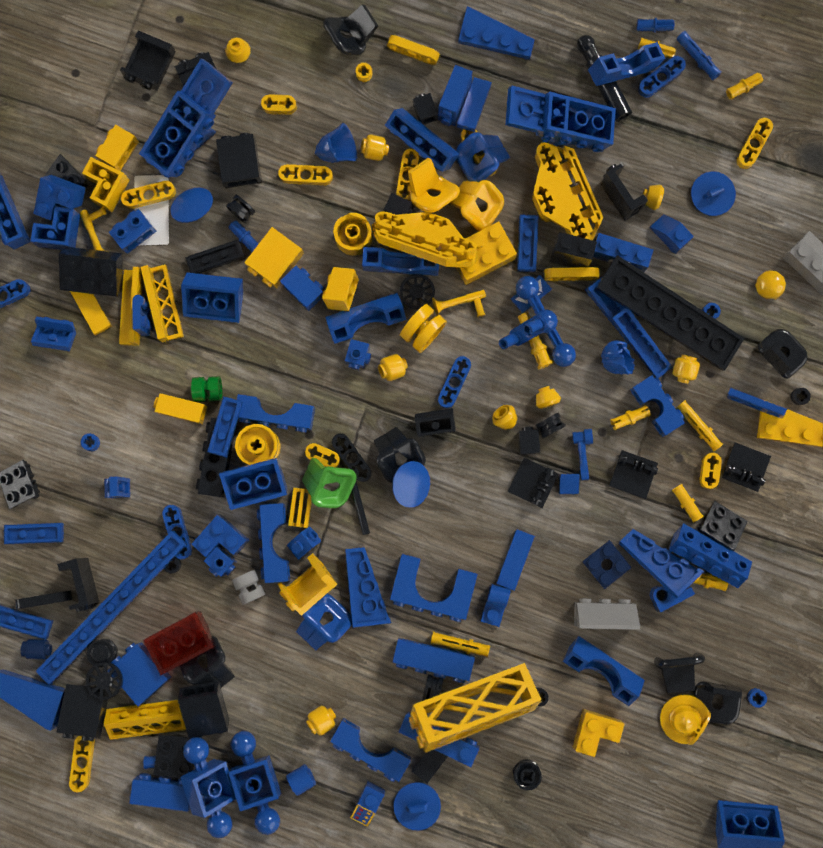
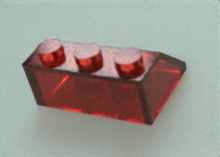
M196 611L143 640L160 675L214 647L209 626L201 611Z

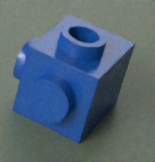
M353 339L350 340L345 358V363L348 364L349 368L359 370V368L364 369L365 364L369 365L371 353H369L370 344Z
M216 546L204 560L210 567L208 570L216 577L218 575L221 577L229 576L236 568L234 564L237 562L220 546Z

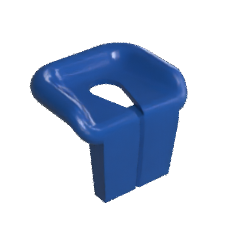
M479 132L470 134L456 149L460 154L456 159L466 178L474 182L487 179L498 169L499 163L511 158L498 136L483 135ZM483 150L485 156L478 165L474 164V154Z
M326 594L302 615L304 620L296 632L314 650H317L327 641L331 643L338 641L352 625L351 614L333 596ZM328 612L332 615L333 620L323 626L320 620L323 613Z

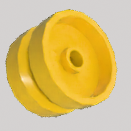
M428 304L423 305L410 318L400 333V337L406 342L412 341L415 338L413 348L419 353H422L435 340L447 323V320L441 315L432 318L434 309Z
M252 424L239 432L235 442L237 456L242 462L251 465L278 458L281 444L279 437L273 430L262 424ZM258 443L262 445L261 448L256 449Z

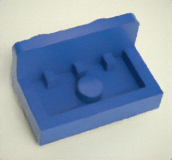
M49 317L35 318L37 327L31 340L32 346L70 351L76 336L73 322L51 319Z

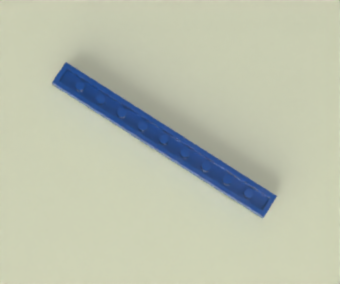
M171 531L36 670L40 677L48 685H51L175 558L187 543L175 531Z

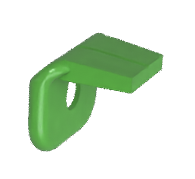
M311 458L302 481L311 495V501L315 506L319 508H339L347 502L357 476L352 469L325 467L317 458ZM339 483V487L334 491L324 488L325 484Z

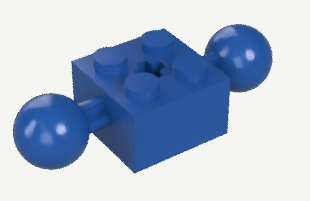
M240 731L233 736L231 749L235 755L242 758L243 764L232 767L228 774L240 811L257 806L258 813L255 817V827L261 834L270 835L279 828L280 816L277 811L269 808L268 802L279 799L281 790L270 755L255 760L253 756L256 748L255 737L248 731ZM253 779L259 782L258 786L251 783Z
M200 737L191 738L185 743L183 754L188 762L195 765V769L180 777L191 813L202 818L210 815L207 821L209 834L215 838L226 837L230 833L233 823L231 817L226 812H223L221 808L236 800L226 761L212 759L206 763L205 759L209 754L208 743Z

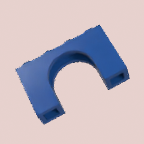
M402 554L390 600L394 601L393 604L401 607L408 604L412 606L413 610L423 612L424 609L430 610L431 615L442 617L443 614L449 615L450 620L461 622L462 619L466 620L478 574L458 569L450 595L442 601L431 602L421 597L416 589L415 581L421 559Z

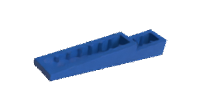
M602 277L597 279L584 290L654 377H661L672 368L671 364L633 313L596 289Z

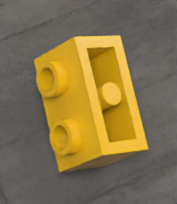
M115 124L113 129L108 131L104 143L97 148L95 156L99 161L121 171L139 141L133 134Z
M333 267L331 274L328 275L327 288L322 294V299L328 309L350 311L359 281L355 269Z

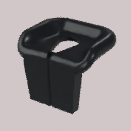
M361 5L349 17H327L323 21V26L334 45L345 55L362 54L366 49V43L378 27L366 5ZM340 30L351 33L352 37L345 38Z
M785 329L774 330L758 345L759 352L786 379L793 376L807 361L808 356L805 348ZM781 347L788 348L790 352L788 357L780 350Z
M397 427L374 440L379 452L376 459L377 466L384 478L390 483H393L394 475L400 467L396 463V453L400 452L406 457V462L415 461L423 466L425 465L426 457L418 442L413 438H406Z
M212 635L205 636L183 653L179 661L182 675L186 682L191 685L219 681L222 688L235 677L234 673L225 664V653L218 639ZM202 655H207L208 666L205 669L198 664V659Z
M696 652L693 657L662 659L656 657L654 664L662 670L667 693L694 691V665L703 663L705 656Z
M706 681L699 682L695 686L694 697L700 699L711 713L709 722L728 725L737 720L742 698V690L739 687ZM715 694L722 695L723 706L720 709H715L712 706Z

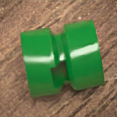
M212 376L207 380L204 377H193L191 381L193 401L205 402L206 399H209V401H221L223 394L221 377Z

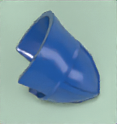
M342 123L336 129L323 136L316 146L315 155L331 163L356 161L357 149L347 125Z

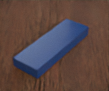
M474 77L457 122L458 128L475 132L492 82Z
M538 215L519 216L517 271L536 272Z
M730 388L727 398L780 419H783L787 411L786 408Z
M223 396L208 453L227 458L243 404L242 401Z
M64 523L4 525V544L64 542Z
M516 529L496 584L515 591L535 536Z
M0 605V627L44 640L48 639L54 620Z

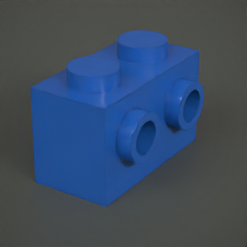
M139 209L130 212L125 220L116 223L112 230L109 231L120 248L127 254L157 232Z
M295 266L280 280V283L302 306L310 311L322 299V290L324 288L318 281L313 282L309 278L310 274L303 267L299 269Z

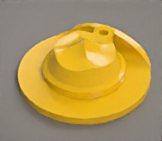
M677 695L670 698L664 704L660 714V722L665 734L677 743L693 745L698 740L711 718V713L700 699L691 695Z

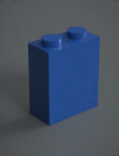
M457 65L454 66L439 104L438 120L442 124L456 126L472 84L473 71Z
M142 642L131 644L125 650L126 654L122 658L118 656L111 662L121 670L123 675L122 689L137 706L143 704L172 678ZM114 671L111 676L116 677L118 674Z

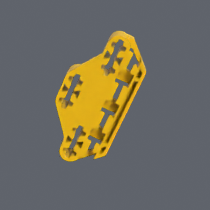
M546 142L539 144L535 153V160L539 171L532 194V200L539 217L544 222L552 221L564 228L569 235L577 237L579 235L581 238L593 240L603 220V215L575 150L565 145L563 148ZM560 153L563 154L565 159H567V162H564L562 164L559 163L560 161H562ZM569 171L571 172L575 183L578 184L571 188L570 185H572V181L568 174ZM538 192H540L541 194H545L544 198L542 197V195H538ZM579 195H581L585 206L588 207V209L581 212L580 209L583 207L579 200ZM546 207H547L548 211H552L551 214H550L549 212H545ZM590 218H591V220H592V223L595 224V227H594L593 230H592V227H591V225H590V223H589V221H588V219H590Z
M383 211L375 215L372 233L377 242L382 245L445 267H472L476 264L477 244L474 241L463 238L447 218L426 212L395 215Z

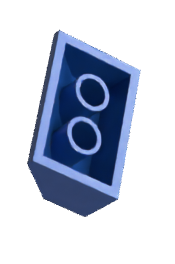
M186 273L181 284L183 317L240 322L243 301V279Z
M277 458L219 473L230 510L287 495V485Z
M718 800L716 816L718 848H782L785 839L778 806Z

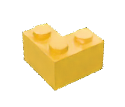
M90 157L82 172L89 181L97 184L90 199L96 205L113 212L130 180L123 172Z
M583 709L572 747L576 752L595 757L600 738L620 743L624 723L619 719Z

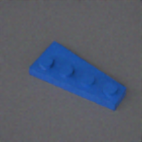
M467 6L458 43L530 60L535 39Z
M634 529L619 542V545L676 599L704 572L702 569L690 565L685 559H680L671 554L670 550L656 545L653 540Z
M365 547L345 549L352 627L391 623Z

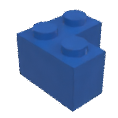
M54 175L41 177L33 214L53 220L55 207L65 206L73 209L82 206L86 188Z
M55 207L52 225L33 223L30 242L40 248L63 250L65 247L76 248L80 214L74 209Z
M216 515L191 545L205 557H208L215 547L220 545L225 547L232 555H237L250 540L222 515Z

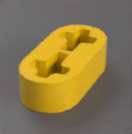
M269 94L261 99L262 109L268 114L290 115L297 109L296 100L289 95ZM269 101H272L273 103L271 105V108H268L266 105L269 103ZM287 102H290L291 105L287 109L285 105Z
M315 443L309 444L306 447L305 455L308 459L317 458L325 467H338L340 464V456L336 452ZM317 447V451L322 455L321 457L317 455L311 457L309 450ZM326 455L328 457H331L332 455H335L334 458L337 461L336 463L328 465L329 461L324 459V456Z
M708 453L702 459L700 484L705 489H713L719 483L722 460L717 453ZM711 457L716 461V464L712 465V470L710 469L711 464L707 462ZM711 472V479H713L714 482L708 485V482L705 481V478H708L709 473Z

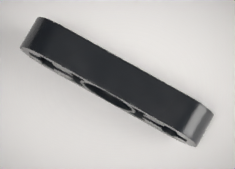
M336 434L332 439V445L349 469L357 466L362 461L363 464L360 467L363 470H368L366 473L367 477L365 479L364 477L359 478L360 472L357 468L353 471L356 473L358 481H369L372 471L345 434ZM345 438V446L347 448L351 446L352 449L347 450L342 455L341 452L344 451V449L341 446H336V444L338 443L337 439ZM351 452L357 454L358 458L355 463H349L346 459L347 455Z
M70 590L16 599V609L73 600L72 592Z

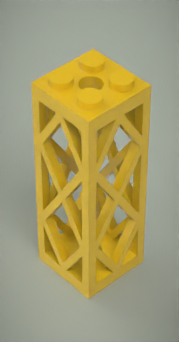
M523 663L414 704L410 712L409 722L412 729L417 731L418 736H416L418 746L423 748L426 753L535 711L541 702V698L526 664ZM505 684L514 685L517 691L499 687ZM490 692L514 696L508 706L484 702ZM481 694L477 700L469 699L473 696ZM519 698H521L522 702L516 704ZM459 702L473 706L469 709L453 706L452 704ZM485 707L500 711L495 713H489L479 711L478 708ZM444 709L466 714L459 725L436 720ZM473 715L482 717L480 719L469 722ZM432 726H438V727L448 728V729H451V730H448V731L435 730V729L432 728Z

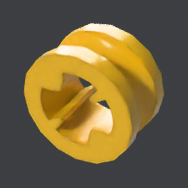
M360 63L356 67V77L359 81L368 82L372 78V68L368 63ZM362 69H366V72H368L366 76H362Z

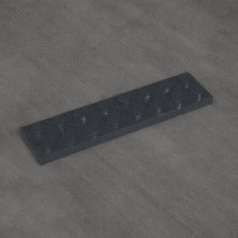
M618 255L614 258L596 287L597 290L722 371L726 370L745 339Z

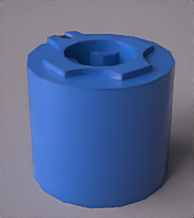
M306 764L286 775L291 789L297 796L316 785L313 773Z

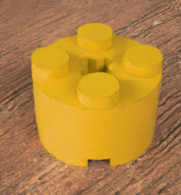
M348 213L343 217L341 216L334 225V238L337 247L343 253L351 256L363 255V248L371 246L373 239L371 226L363 215ZM356 232V235L350 237V234Z

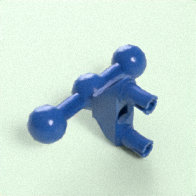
M531 276L521 277L516 283V293L520 298L529 301L536 315L512 329L509 335L501 338L499 346L502 349H507L513 345L520 346L538 335L546 333L554 347L552 352L553 361L561 367L570 366L576 359V352L570 344L563 343L556 330L558 323L557 315L553 311L545 310L537 295L539 293L538 281Z

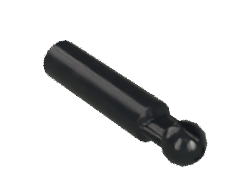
M583 35L578 39L577 49L580 53H583L587 61L586 66L589 69L598 57L603 55H599L592 36ZM616 81L597 86L607 106L616 108V122L624 120L632 114V110Z

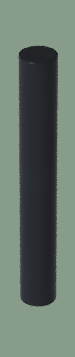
M356 481L351 492L362 534L366 535L370 534Z

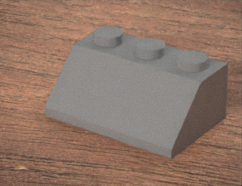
M808 231L782 258L823 296V243Z
M580 598V602H574V626L578 628L640 630L637 606L631 603L630 599H619V603H611V599H599V602H591V599Z

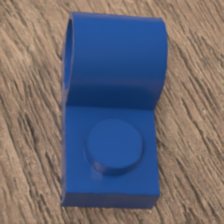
M114 476L104 479L105 498H129L130 478Z
M495 584L490 585L481 622L500 627L504 609L509 600L510 589Z
M657 585L650 590L649 596L656 611L663 612L695 595L692 587H688L676 599L666 588ZM659 590H663L665 597L659 601L656 594Z

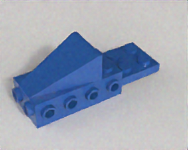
M200 59L182 90H177L139 154L146 159L145 161L148 164L157 168L163 176L167 178L180 176L185 170L184 166L187 161L194 156V151L216 133L211 128L216 117L214 113L233 82L206 60Z
M510 86L508 88L505 125L536 132V136L542 137V143L546 142L555 146L576 145L577 148H590L594 152H602L613 145L616 108L555 92L544 94Z

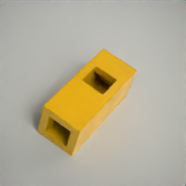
M161 393L159 397H156L154 401L156 413L203 425L208 406Z

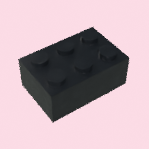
M65 247L58 254L60 290L115 297L122 291L123 253Z

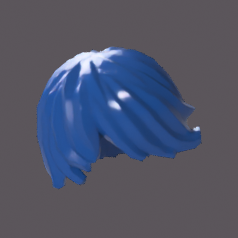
M618 340L609 342L603 348L601 354L604 368L614 374H632L635 364H633L635 359L631 358L630 351L627 349V343Z

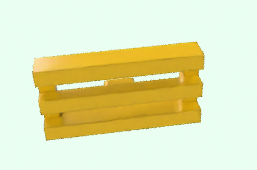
M293 487L288 526L308 528L312 502L309 493L304 524L301 523L304 495L308 493L307 489ZM301 492L297 522L294 523L297 493Z

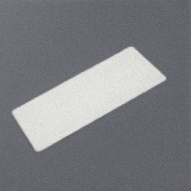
M163 175L135 176L134 188L161 181H169V178ZM166 186L163 192H165V194H168L169 187ZM146 191L144 198L151 199L154 195L153 191ZM169 200L135 208L134 211L139 209L157 230L140 245L169 244Z

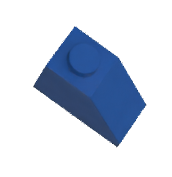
M665 214L649 227L674 254L680 251L694 237L681 222Z

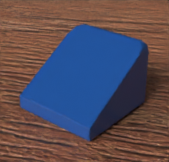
M560 474L559 494H579L580 475Z

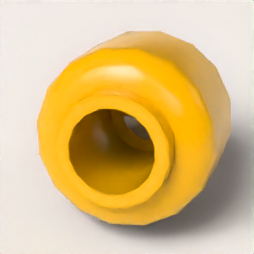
M370 134L362 139L360 151L365 159L381 161L384 155H388L389 144H386L384 137Z
M398 354L382 358L378 365L381 377L387 381L404 377L408 368L405 358H401Z
M682 354L681 357L676 358L672 374L678 378V382L688 384L689 380H696L700 367L696 357Z
M321 705L308 714L306 723L314 735L317 733L319 736H322L335 727L334 719L337 717L331 708L327 709Z

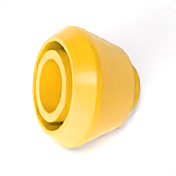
M232 38L225 49L227 58L234 63L246 61L251 52L249 44L240 38Z
M652 185L648 189L643 190L642 195L644 194L648 200L645 205L652 210L660 207L664 195L662 185Z
M549 386L541 388L539 393L536 394V407L543 409L560 403L561 397L554 388L550 389Z
M512 405L499 407L493 414V424L504 430L512 429L517 422L515 408Z

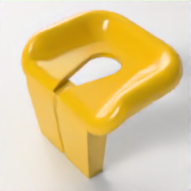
M430 158L425 159L408 171L412 191L410 201L413 206L426 213L439 211L456 199L460 193V189L456 184L437 174ZM427 190H436L441 193L438 196L432 197Z
M488 180L480 182L463 181L459 186L460 193L458 197L450 202V204L461 209L462 216L477 231H481L491 226L502 211L504 197L497 187ZM477 198L487 203V208L484 212L479 210L475 202Z

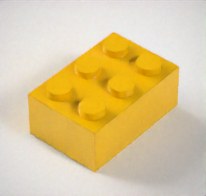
M499 221L466 238L477 244L476 264L472 267L456 268L465 285H468L516 259L517 253Z

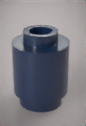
M28 639L23 641L21 645V656L26 657V659L46 660L52 654V644L49 643V640Z

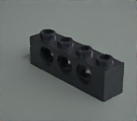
M211 418L210 422H207L206 425L208 436L207 441L203 443L202 451L205 454L204 459L200 461L199 471H201V477L197 479L196 490H198V494L224 498L225 492L219 473L229 471L235 432L227 458L220 456L219 461L213 463L211 460L213 454L207 451L217 418ZM214 471L217 477L213 482H210L208 475Z

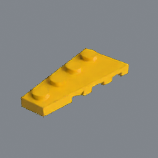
M788 409L783 419L760 411L757 438L823 448V423Z

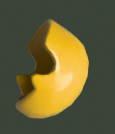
M765 271L758 276L755 286L758 294L764 299L776 300L784 293L786 282L779 272Z

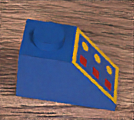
M367 781L350 818L368 827L385 795V789Z

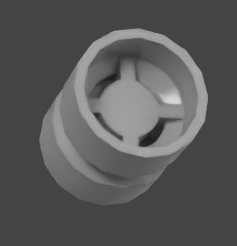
M255 570L232 580L235 589L240 591L238 596L242 605L266 595L262 585L257 584L259 579ZM251 586L252 591L249 592L246 588Z

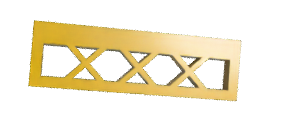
M148 265L141 266L158 340L166 342L184 337L167 265L150 268ZM164 272V278L161 283L154 279L153 273ZM162 287L168 290L169 293L165 301L160 299L158 295ZM166 305L173 309L169 319L163 316V310ZM172 323L177 326L178 333L168 336L167 328Z
M133 267V270H124L120 345L140 346V334L133 330L132 315L133 297L135 295L143 297L144 280L139 267Z
M178 700L106 709L104 727L110 740L186 730ZM180 720L181 723L173 724L171 721ZM158 723L161 724V726L155 727L151 724ZM132 726H140V727H142V728H141V729H135V728H132ZM119 728L122 731L113 732L112 729Z

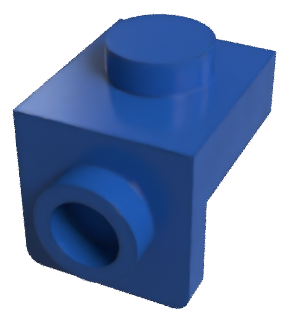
M308 527L292 539L287 546L299 560L318 545L321 539L311 527Z

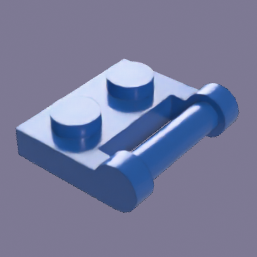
M135 295L132 299L133 330L141 336H150L153 324L150 319L151 309L149 302H145L144 297L141 295Z

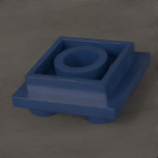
M610 540L582 561L603 589H606L632 568ZM604 559L611 561V568L608 570H604L601 566Z

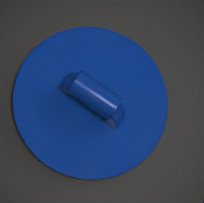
M712 171L700 175L695 180L691 189V198L694 206L701 213L708 216H719L726 213L733 206L736 191L733 182L726 175Z
M204 188L186 190L173 201L171 215L176 221L182 223L196 221L210 210L213 196Z
M415 461L406 462L396 471L392 489L397 502L404 507L411 508L420 505L427 497L430 489V476L427 469L421 463Z
M420 782L407 784L399 790L395 797V816L408 829L417 831L427 829L437 821L440 815V798L436 791L427 784Z

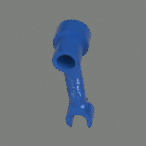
M584 429L582 432H572L573 443L578 444L581 480H589L585 445L593 444L592 429Z

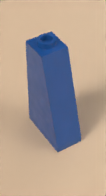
M4 669L0 670V698L45 729L51 731L57 728L65 688L53 684L48 685L46 682Z

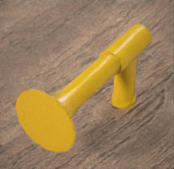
M103 207L91 214L87 210L80 211V216L89 234L93 248L100 251L105 250L99 243L92 221L107 214Z
M484 290L446 301H437L432 298L436 315H439L442 310L448 307L474 301L477 316L482 317L486 315L480 300L486 298Z

